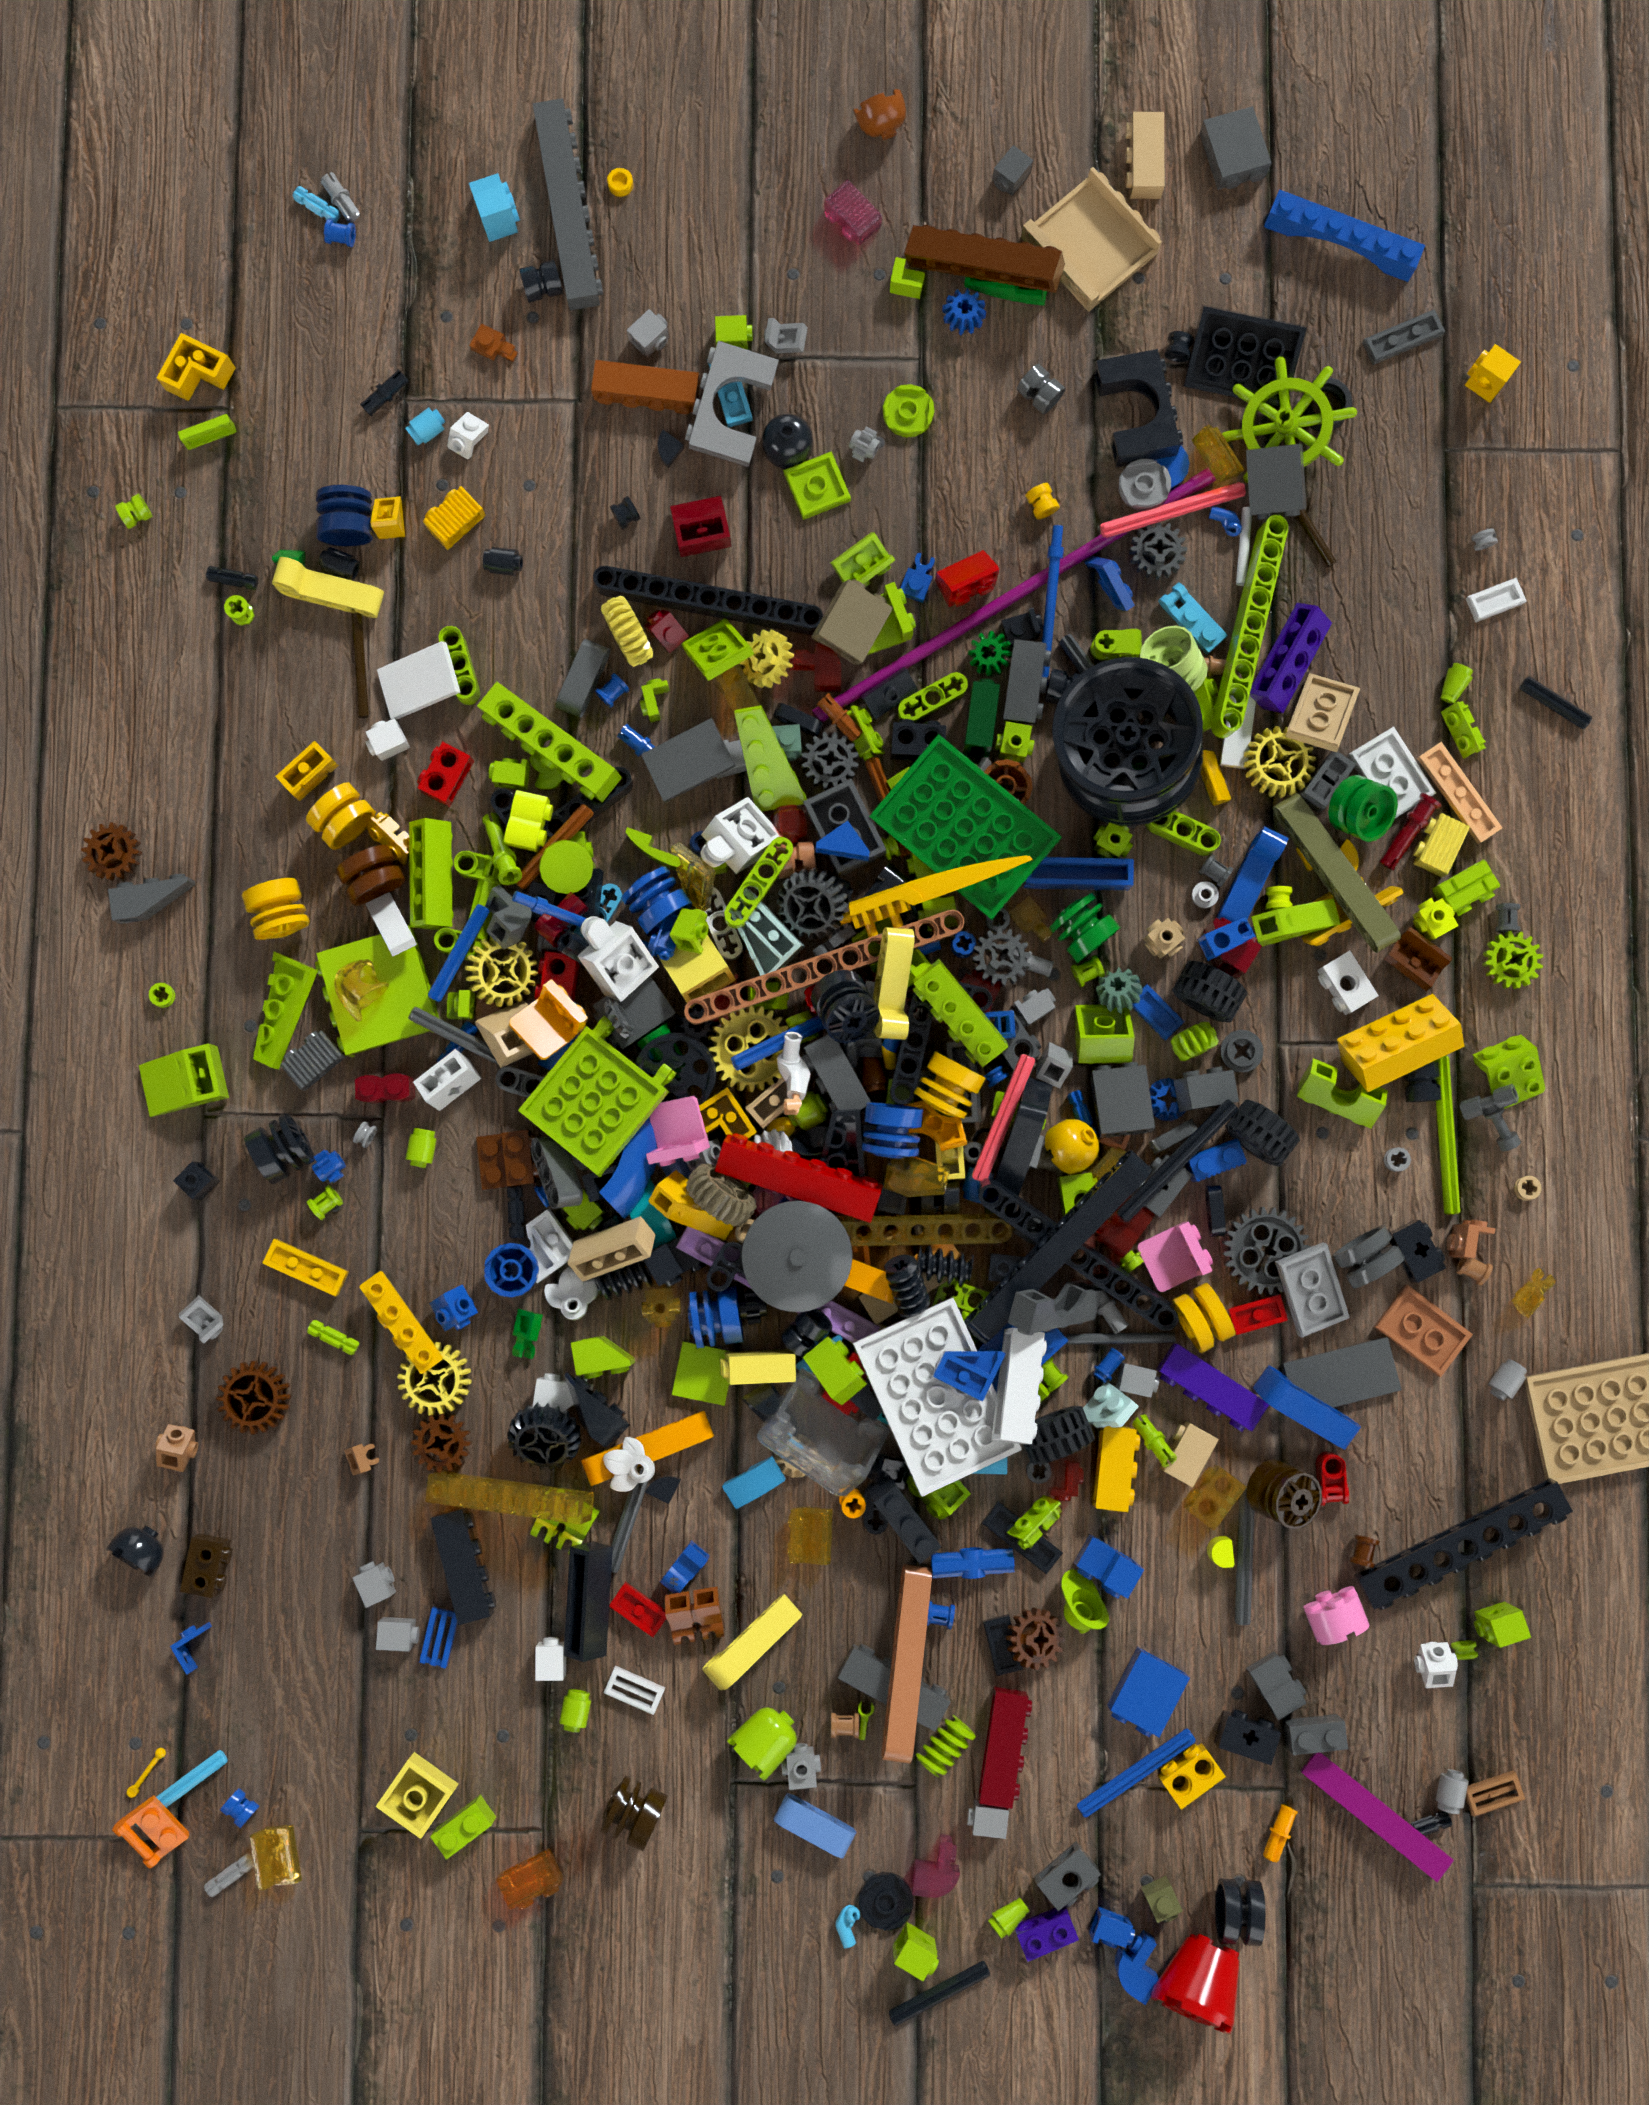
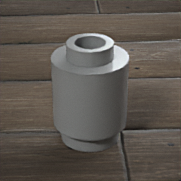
M1508 1359L1506 1363L1500 1365L1488 1383L1492 1388L1490 1393L1502 1401H1505L1506 1398L1512 1400L1525 1381L1527 1370L1517 1362Z
M1447 1769V1773H1440L1436 1794L1438 1809L1452 1814H1460V1809L1464 1808L1469 1782L1463 1778L1464 1773L1452 1769Z

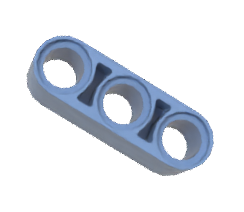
M790 1793L785 1795L773 1818L781 1827L839 1858H844L857 1833L850 1825Z

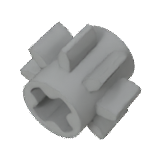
M867 426L862 431L858 429L855 431L849 443V448L853 449L852 457L861 462H864L867 457L870 459L874 458L881 441L876 439V431Z

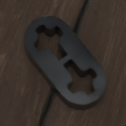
M778 703L773 713V717L787 725L800 724V731L817 737L823 726V723L817 718L783 703Z
M1220 1185L1206 1186L1205 1201L1210 1237L1225 1236L1226 1226L1222 1188Z
M872 1481L866 1486L864 1492L866 1509L863 1521L866 1530L871 1534L877 1535L886 1530L888 1521L877 1506L874 1505L867 1492L868 1489L875 1485ZM874 1510H879V1519L884 1520L883 1524H879L877 1529H874L873 1525L868 1523V1519H873Z

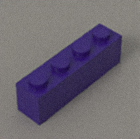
M1176 1343L1171 1345L1156 1369L1162 1374L1160 1376L1161 1380L1172 1387L1177 1383L1185 1389L1183 1391L1184 1395L1195 1402L1200 1398L1208 1404L1206 1406L1208 1411L1218 1417L1221 1414L1229 1417L1230 1421L1228 1424L1241 1432L1244 1429L1252 1432L1269 1406L1263 1399Z

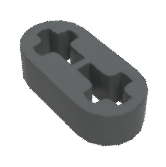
M1191 1118L1151 1140L1148 1144L1155 1155L1193 1134L1198 1128Z

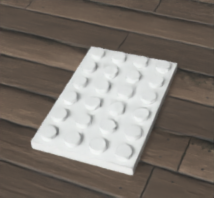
M954 1298L945 1300L926 1309L917 1316L908 1317L853 1343L921 1497L1022 1450L1017 1443L991 1440L997 1396L992 1384L982 1402L932 1377L944 1351H977Z

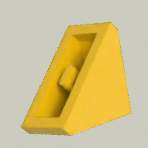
M401 496L375 499L370 523L379 539L405 537Z

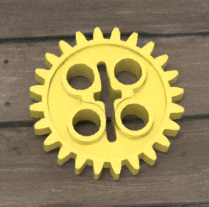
M751 1006L746 1008V1012L742 1009L736 1011V1015L735 1013L728 1014V1020L719 1017L718 1020L722 1026H712V1029L717 1034L716 1036H708V1039L714 1042V1046L707 1047L709 1051L714 1052L713 1059L717 1063L716 1072L722 1071L718 1078L719 1080L723 1081L729 1078L727 1086L733 1087L737 1082V1090L743 1091L746 1085L747 1090L753 1092L755 1085L759 1090L763 1091L764 1082L771 1086L774 1084L773 1077L777 1079L782 1077L777 1065V1056L783 1052V1049L774 1053L769 1060L764 1058L751 1064L750 1071L746 1074H743L741 1070H735L730 1061L734 1055L749 1048L748 1043L757 1044L767 1035L772 1038L786 1031L789 1028L787 1025L779 1026L782 1020L781 1017L777 1016L772 1019L774 1011L768 1010L764 1014V1007L758 1006L755 1012L754 1007ZM754 1023H757L760 1027V1033L756 1037L750 1034V1027ZM734 1036L738 1041V1045L735 1050L730 1051L727 1042Z

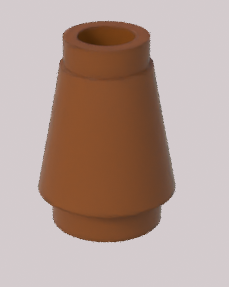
M862 1057V1087L867 1096L885 1093L888 1083L878 1057Z

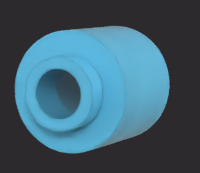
M428 407L409 421L410 425L406 427V430L419 446L423 442L426 444L445 430L442 424L446 421L437 409L431 411Z

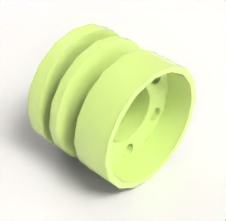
M1175 625L1159 629L1150 635L1141 647L1140 658L1150 659L1171 668L1189 684L1193 692L1202 685L1207 677L1208 667L1200 649H1198L1192 633L1185 627Z

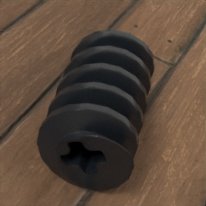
M920 1245L917 1262L921 1275L923 1272L926 1273L927 1281H930L933 1275H936L937 1283L940 1284L943 1278L947 1277L948 1285L951 1286L954 1280L958 1279L959 1288H962L966 1281H970L974 1255H970L967 1261H965L964 1254L960 1252L956 1259H954L953 1251L949 1250L946 1256L943 1257L942 1248H938L933 1255L931 1246H927L925 1251L922 1252Z
M903 1254L887 1261L884 1265V1269L887 1271L885 1277L889 1282V1288L892 1290V1296L895 1299V1305L898 1307L899 1315L902 1317H914L924 1312L930 1304V1297L915 1257Z
M638 1261L634 1265H627L623 1269L619 1268L613 1272L594 1277L601 1299L603 1295L608 1301L612 1300V1291L617 1297H621L623 1288L628 1294L633 1292V1285L639 1291L643 1290V1281L648 1287L653 1286L652 1274L645 1262Z

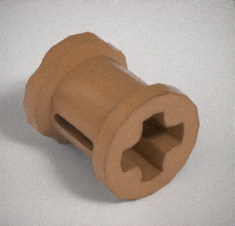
M1461 1258L1456 1267V1273L1459 1275L1465 1274L1474 1279L1477 1285L1482 1286L1489 1278L1493 1266L1489 1263L1484 1264L1475 1258Z
M831 1713V1738H836V1736H853L854 1739H859V1713H854L853 1716Z

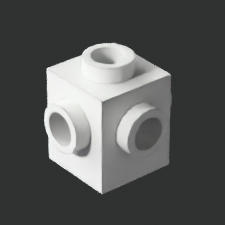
M1448 1642L1420 1644L1418 1656H1415L1414 1662L1417 1673L1422 1675L1425 1688L1453 1687L1458 1663L1455 1653L1450 1651Z

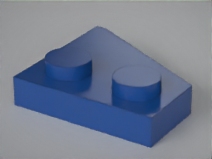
M1095 556L1084 561L1088 569L1091 567L1096 569L1101 578L1098 580V583L1107 593L1116 609L1127 611L1135 606L1131 599L1133 593L1129 586L1121 580L1119 576L1121 570L1115 561Z
M944 1351L932 1377L983 1402L1006 1353L1003 1351Z

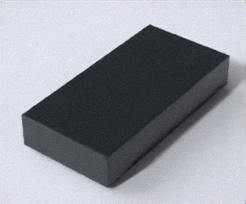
M1009 1614L983 1620L996 1676L1023 1670V1667L1020 1665L1021 1661L1017 1662L1012 1659L1015 1652L1007 1650V1647L1012 1644L1011 1641L1005 1639V1636L1012 1635V1631L1008 1628V1625H1012Z

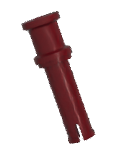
M1425 793L1419 795V802L1412 812L1407 813L1406 823L1379 861V863L1394 871L1419 831L1427 828L1429 825L1427 821L1434 811L1441 807V803Z

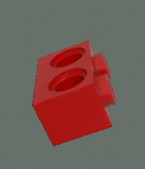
M442 741L440 747L437 746L432 751L430 756L431 763L428 769H424L417 780L419 785L417 788L426 796L450 807L475 761L470 755ZM448 757H456V762L452 767L444 766V762ZM441 779L444 781L441 789L432 790V784L435 780Z
M545 951V958H540L539 974H542L541 984L536 985L535 1000L540 997L543 985L552 979L557 985L562 986L566 990L568 997L574 1002L579 972L578 962L562 953ZM556 962H564L565 970L563 973L553 974L552 966Z

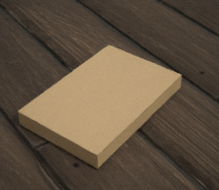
M1309 673L1285 737L1337 752L1360 688Z

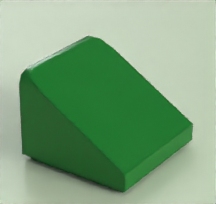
M279 550L272 556V561L277 566L279 557H287L300 562L305 567L306 553L299 550Z

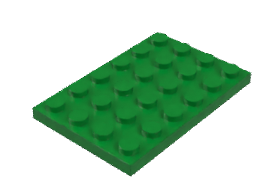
M939 734L869 816L935 873L998 859L1030 856L1033 860L956 890L991 920L994 919L1062 839L1061 835Z

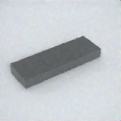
M1434 309L1367 337L1363 340L1362 344L1372 365H1375L1437 339L1445 334V330Z

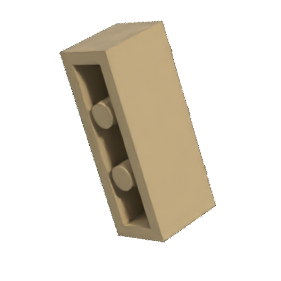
M1133 112L1131 121L1126 123L1125 139H1130V147H1126L1125 163L1130 164V172H1126L1125 186L1130 188V199H1161L1165 187L1164 112Z
M640 1216L574 1241L568 1265L582 1282L649 1258L656 1234Z

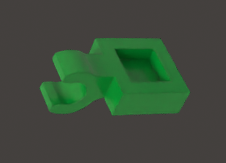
M518 1309L512 1334L517 1336L512 1350L513 1356L522 1358L525 1349L523 1357L534 1358L535 1347L532 1341H537L542 1314Z

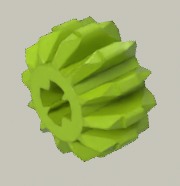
M1201 1022L1175 1035L1170 1042L1175 1055L1179 1057L1180 1061H1188L1214 1048L1219 1040L1216 1036V1031L1211 1027L1210 1023Z

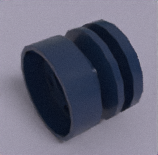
M330 485L317 490L316 501L318 503L316 511L321 515L316 520V537L319 541L343 547L365 545L372 541L373 529L370 523L371 518L368 517L372 513V494L370 491L353 485Z

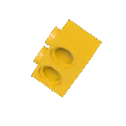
M1202 1743L1198 1746L1194 1744L1188 1747L1183 1752L1184 1756L1176 1762L1174 1760L1168 1762L1161 1768V1773L1158 1774L1161 1782L1181 1810L1226 1777ZM1199 1760L1207 1761V1767L1203 1771L1195 1770V1764ZM1176 1777H1185L1183 1786L1178 1788L1172 1786L1173 1780Z

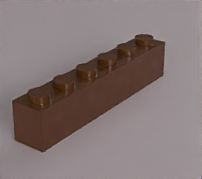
M913 225L904 252L909 267L1054 293L1057 292L1065 266L1062 250L1053 246L1039 247L1029 242H1010L1001 237L992 239L978 233L969 235L954 229H935L930 225Z

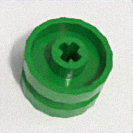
M1360 775L1349 776L1340 783L1333 793L1328 810L1329 821L1335 829L1366 842L1376 841L1385 835L1396 817L1398 807L1397 795L1393 788Z

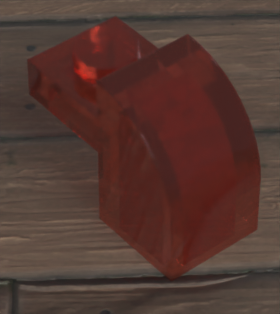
M816 643L815 654H810L808 650H796L793 653L794 657L789 659V663L793 666L789 670L815 671V692H841V663L837 654L831 648Z

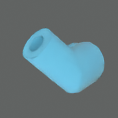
M853 1905L845 1906L835 1922V1927L844 1949L856 1944L851 1928L855 1921L859 1920L860 1911Z

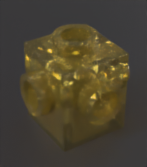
M674 1287L645 1291L646 1302H641L643 1318H648V1323H655V1328L672 1326L671 1321L677 1320V1314H681L680 1298H675ZM659 1303H663L665 1305V1311L663 1313L658 1311L657 1307Z

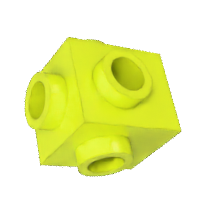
M1430 898L1418 905L1420 911L1412 915L1415 919L1413 920L1415 928L1419 933L1424 934L1425 938L1429 941L1459 926L1453 917L1455 915L1453 908L1448 902H1444L1443 898L1436 902Z

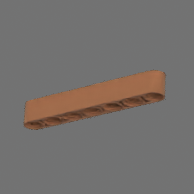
M904 1564L901 1572L882 1742V1760L910 1764L913 1758L932 1582V1568Z

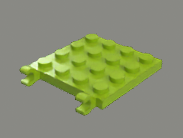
M605 1016L600 1019L593 1030L587 1026L518 1110L599 1177L603 1175L605 1170L612 1164L666 1097L669 1091L664 1086L671 1082L677 1074L664 1063L652 1078L607 1043L604 1038L609 1036L615 1030V1027L612 1026L611 1021Z

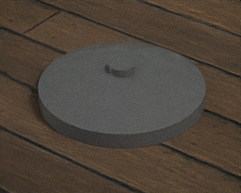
M788 1201L770 1207L754 1220L744 1238L742 1266L750 1287L767 1304L790 1312L810 1311L831 1301L845 1285L852 1266V1247L844 1226L827 1209L806 1201Z

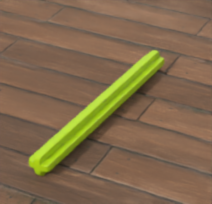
M1443 1056L1433 1061L1439 1063L1440 1078L1436 1080V1083L1441 1086L1442 1099L1436 1101L1444 1213L1454 1215L1460 1213L1450 1062L1448 1056Z

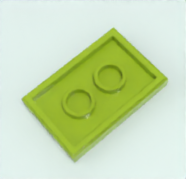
M726 618L681 644L685 653L708 681L754 655L751 646Z

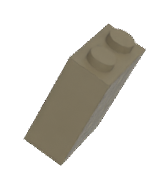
M849 579L841 583L811 638L853 665L863 663L893 608L887 604L888 601L881 595H873L865 590L866 586L857 580L852 579L851 581Z

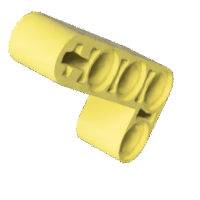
M279 557L272 584L276 589L288 597L350 613H360L362 616L370 618L378 617L384 596V591L377 587L308 570L300 562L287 557Z
M885 927L882 933L873 999L880 1011L879 1022L873 1030L877 1038L905 1040L908 1036L909 1020L904 1012L914 948L913 929Z
M782 1594L723 1652L717 1653L710 1659L702 1670L719 1690L728 1689L803 1614L785 1594Z

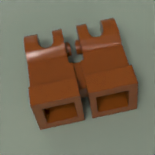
M717 1586L693 1590V1604L689 1591L665 1595V1615L671 1628L674 1645L682 1644L683 1636H687L690 1642H696L697 1626L694 1625L696 1622L700 1623L699 1631L702 1632L703 1640L709 1639L710 1631H714L717 1638L725 1637Z

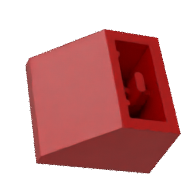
M982 550L937 571L935 581L948 608L953 605L959 607L968 603L970 597L979 594L983 596L991 592L996 585L1000 569L992 558Z

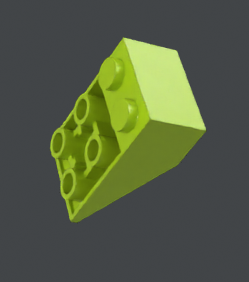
M208 1043L184 1049L139 1065L150 1117L229 1098L218 1046Z

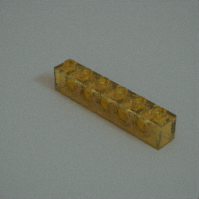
M443 1471L442 1473L428 1474L425 1502L583 1524L592 1519L594 1493Z

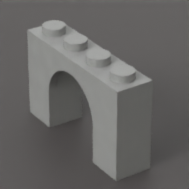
M721 341L717 342L716 348L711 347L707 363L711 364L709 374H703L700 389L704 390L702 399H696L692 413L697 415L694 425L689 424L685 440L689 441V449L749 467L757 437L724 426L715 416L713 400L716 393L723 386L733 382H743L770 391L779 360Z

